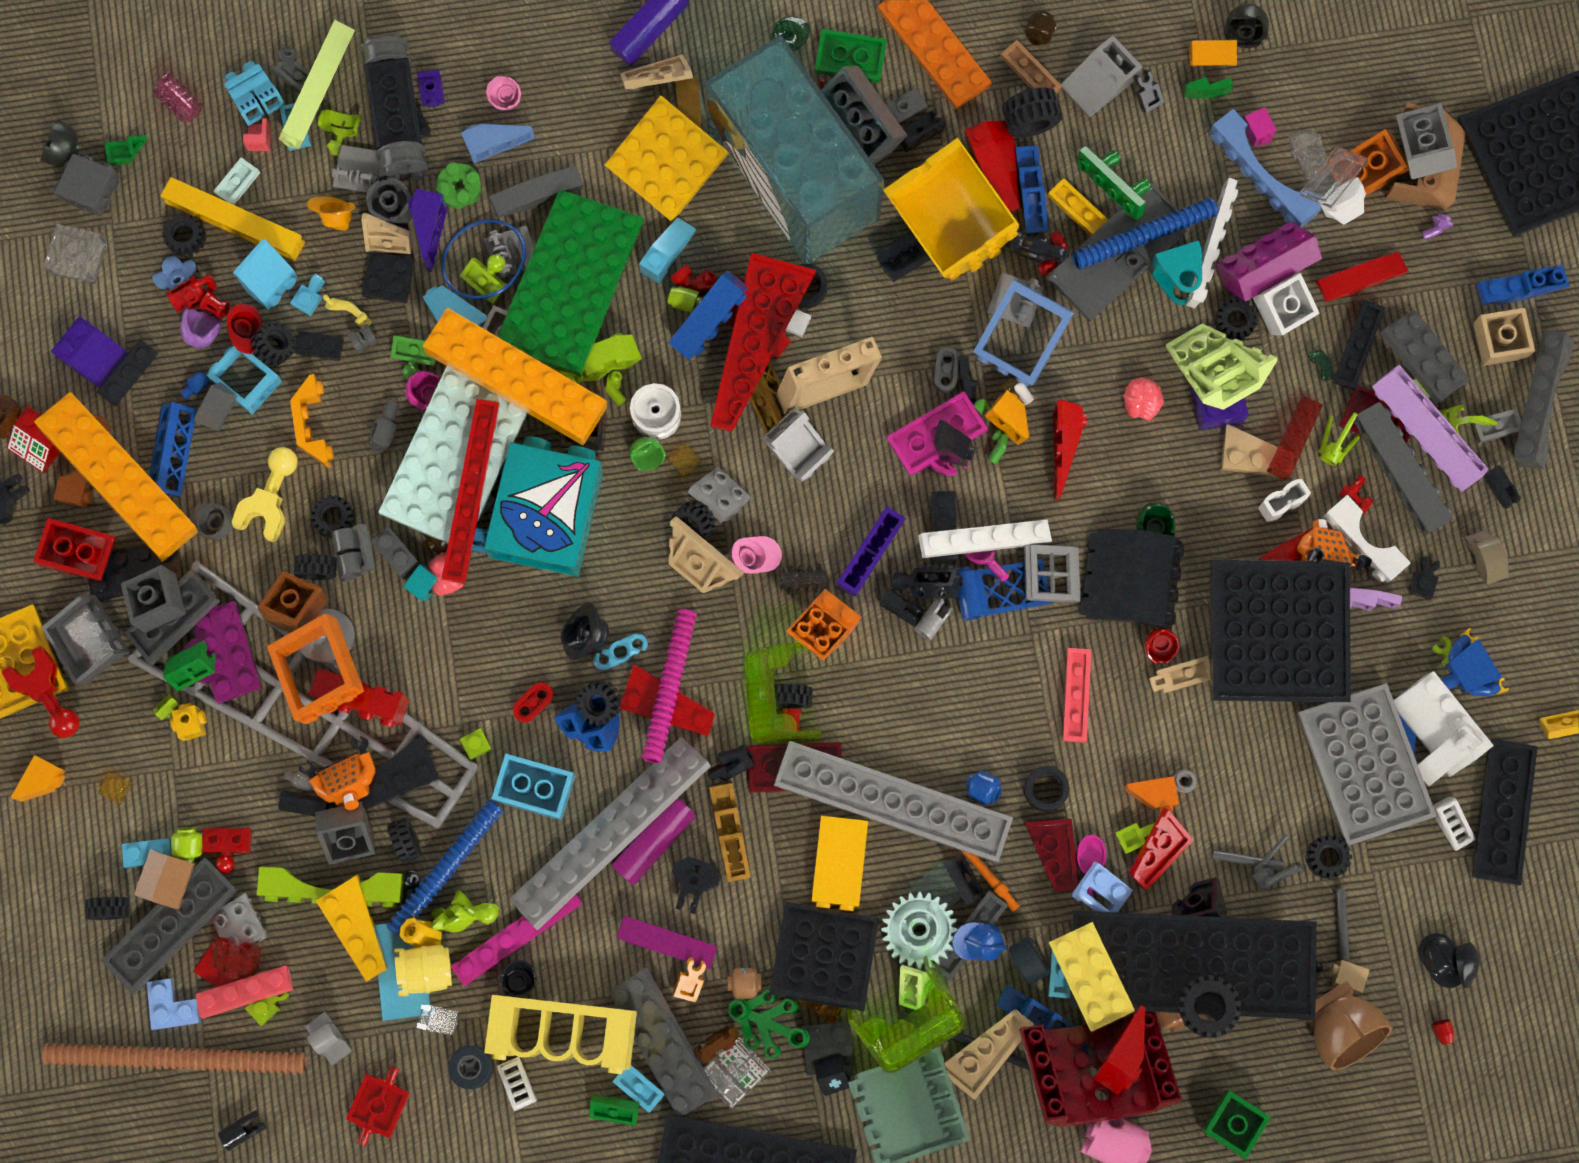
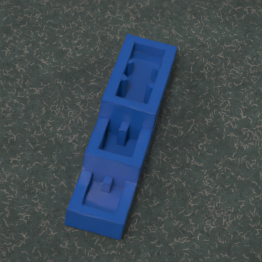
M1038 145L1016 147L1017 176L1025 234L1048 232L1045 190L1039 163Z
M1006 985L995 1006L1008 1014L1015 1009L1034 1023V1026L1043 1024L1045 1031L1077 1026L1010 985ZM1082 1045L1083 1052L1086 1051L1088 1045Z

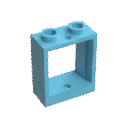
M233 345L226 349L224 357L219 362H215L206 375L214 384L221 382L237 395L235 402L251 415L282 383L279 376L253 354L242 353ZM241 354L266 374L245 399L219 379Z

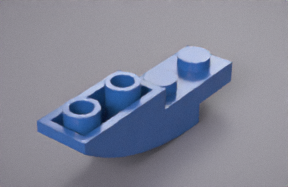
M1563 265L1524 271L1520 275L1480 281L1476 284L1482 306L1495 303L1497 305L1513 303L1570 286Z

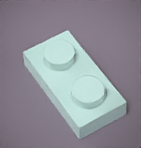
M240 158L213 192L220 199L235 205L258 177L260 171L243 158Z

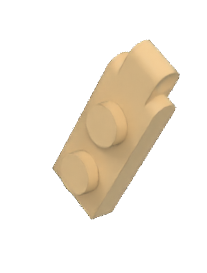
M1208 656L1156 671L1157 676L1149 678L1153 692L1162 690L1163 694L1209 681L1210 661Z

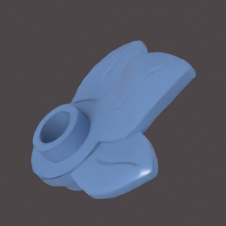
M168 256L163 261V271L154 274L152 279L160 289L172 290L192 278L196 273V264L193 259L182 263L177 257Z

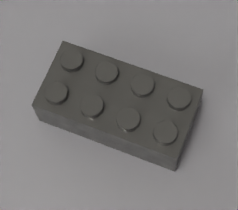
M858 65L842 67L816 95L818 101L864 166L880 164L908 136Z

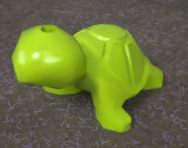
M457 890L451 906L446 910L444 908H437L432 911L431 915L435 920L432 922L431 928L455 933L465 930L475 920L483 924H490L498 917L499 907L495 903H482L473 906L469 899L460 890Z

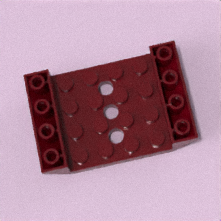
M1145 1011L1144 1059L1139 1066L1143 1070L1128 1091L1123 1089L1119 1095L1094 1080V1077L1089 1074L1088 1068L1091 1067L1097 1071L1099 1070L1134 1013L1129 1015L1127 1019L1118 1020L1094 1032L1090 1031L1088 1025L1046 1031L1043 1024L1021 1027L1019 1032L1044 1122L1058 1127L1073 1126L1151 1114L1181 1102L1182 1097L1156 1013ZM1082 1045L1091 1047L1093 1054H1085L1082 1050ZM1095 1091H1102L1106 1096V1100H1099L1095 1096Z

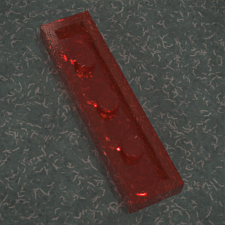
M1304 395L1301 396L1268 466L1267 472L1288 481L1322 409V404Z

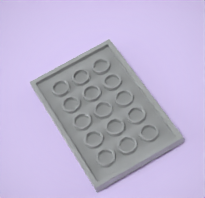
M1387 683L1352 694L1351 702H1328L1297 713L1343 840L1347 842L1346 846L1437 817Z

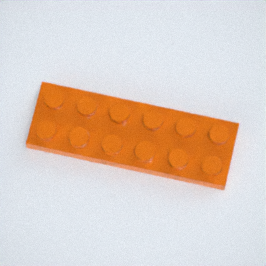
M885 0L878 5V11L955 110L991 86V80L928 0Z

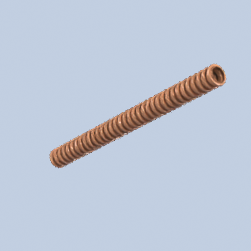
M46 1043L42 1050L43 1063L49 1064L51 1062L52 1065H56L58 1062L59 1065H64L65 1063L66 1065H71L73 1063L74 1066H78L81 1063L82 1066L87 1064L94 1066L96 1064L99 1067L103 1064L104 1067L109 1065L112 1067L117 1065L124 1067L126 1065L127 1068H131L133 1065L134 1068L139 1066L146 1068L148 1066L151 1069L156 1066L157 1069L162 1067L164 1069H169V1067L176 1069L178 1067L179 1070H183L186 1067L187 1070L192 1068L199 1070L201 1068L203 1071H206L208 1068L209 1071L214 1069L216 1071H221L222 1069L229 1071L231 1069L232 1072H236L238 1069L239 1072L244 1070L251 1072L253 1070L254 1073H258L261 1070L262 1073H266V1071H269V1073L274 1071L281 1073L283 1071L284 1074H288L291 1071L292 1074H296V1072L303 1074L307 1064L305 1053L298 1055L297 1052H293L290 1055V1052L285 1054L278 1052L275 1054V1052L271 1051L268 1054L267 1051H263V1053H260V1051L255 1053L248 1051L246 1053L245 1050H241L238 1053L237 1050H233V1052L226 1050L223 1052V1050L219 1049L216 1052L215 1049L210 1051L208 1049H203L202 1051L195 1049L193 1051L192 1048H188L186 1051L185 1048L180 1050L173 1048L171 1050L169 1047H166L164 1050L163 1047H158V1049L155 1047L150 1049L143 1047L141 1049L140 1046H136L134 1049L133 1046H128V1048L121 1046L119 1048L117 1045L111 1048L110 1045L105 1047L103 1045H98L97 1047L96 1045H91L89 1047L88 1044H84L81 1047L80 1044L75 1046L68 1044L66 1046L65 1043H61L60 1046L58 1043L53 1045Z

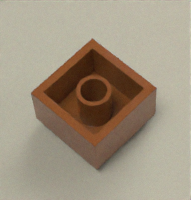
M282 571L257 608L264 621L291 633L316 619L328 600L321 587Z

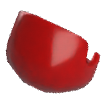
M1155 629L1145 639V653L1155 664L1169 663L1178 653L1180 648L1179 639L1169 629Z

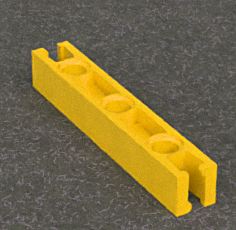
M170 177L161 194V198L164 199L167 205L191 214L256 245L264 238L281 256L294 262L305 244L300 234L175 178Z

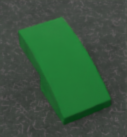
M1207 77L1186 84L1182 94L1184 97L1195 99L1215 98L1230 94L1234 84L1230 77L1209 84Z

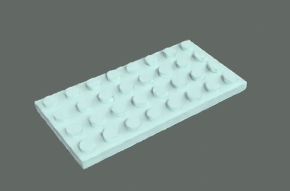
M446 366L378 513L448 543L476 399L500 402L478 520L506 461L510 442L514 443L527 413Z

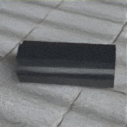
M282 790L278 803V810L316 817L315 812L327 810L330 807V803L319 796Z

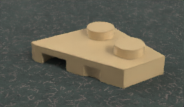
M367 213L362 214L361 220L366 252L411 254L410 231Z

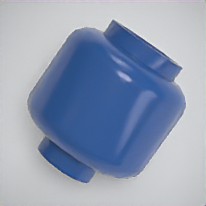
M982 770L975 775L971 774L966 782L968 796L984 805H989L992 802L995 803L1003 789L999 778Z

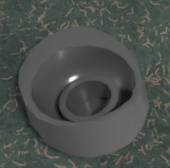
M203 503L196 506L191 513L190 521L196 526L197 534L207 539L219 540L229 534L232 529L233 516L222 505Z

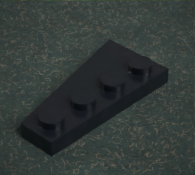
M423 736L375 769L374 777L369 785V794L358 800V802H363L365 810L440 780Z

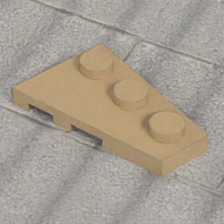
M683 54L620 73L625 89H637L643 86L693 78L692 71Z

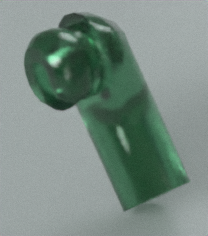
M1316 349L1315 351H1310L1308 354L1309 361L1312 363L1317 362L1320 365L1321 380H1332L1331 359L1323 350Z

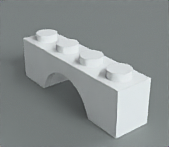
M1346 495L1322 518L1326 520L1329 530L1342 533L1345 544L1349 549L1351 548L1358 556L1366 555L1372 559L1370 569L1373 577L1378 582H1383L1386 585L1411 562L1396 546L1377 548L1370 545L1363 538L1359 528L1363 511Z

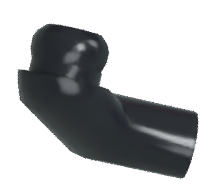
M408 871L403 877L406 890L402 902L410 899V894H414L416 892L415 888L420 886L419 875L415 871Z

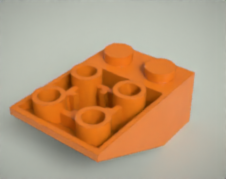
M824 589L786 632L824 661L850 636L862 617L828 590Z

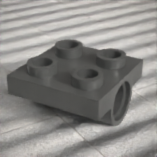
M358 524L352 528H343L332 532V542L335 557L337 558L340 582H349L375 569L370 536L366 524Z

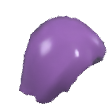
M186 308L182 314L180 325L182 339L186 344L197 349L209 347L216 339L222 327V322L202 311L198 312L195 309L188 310Z

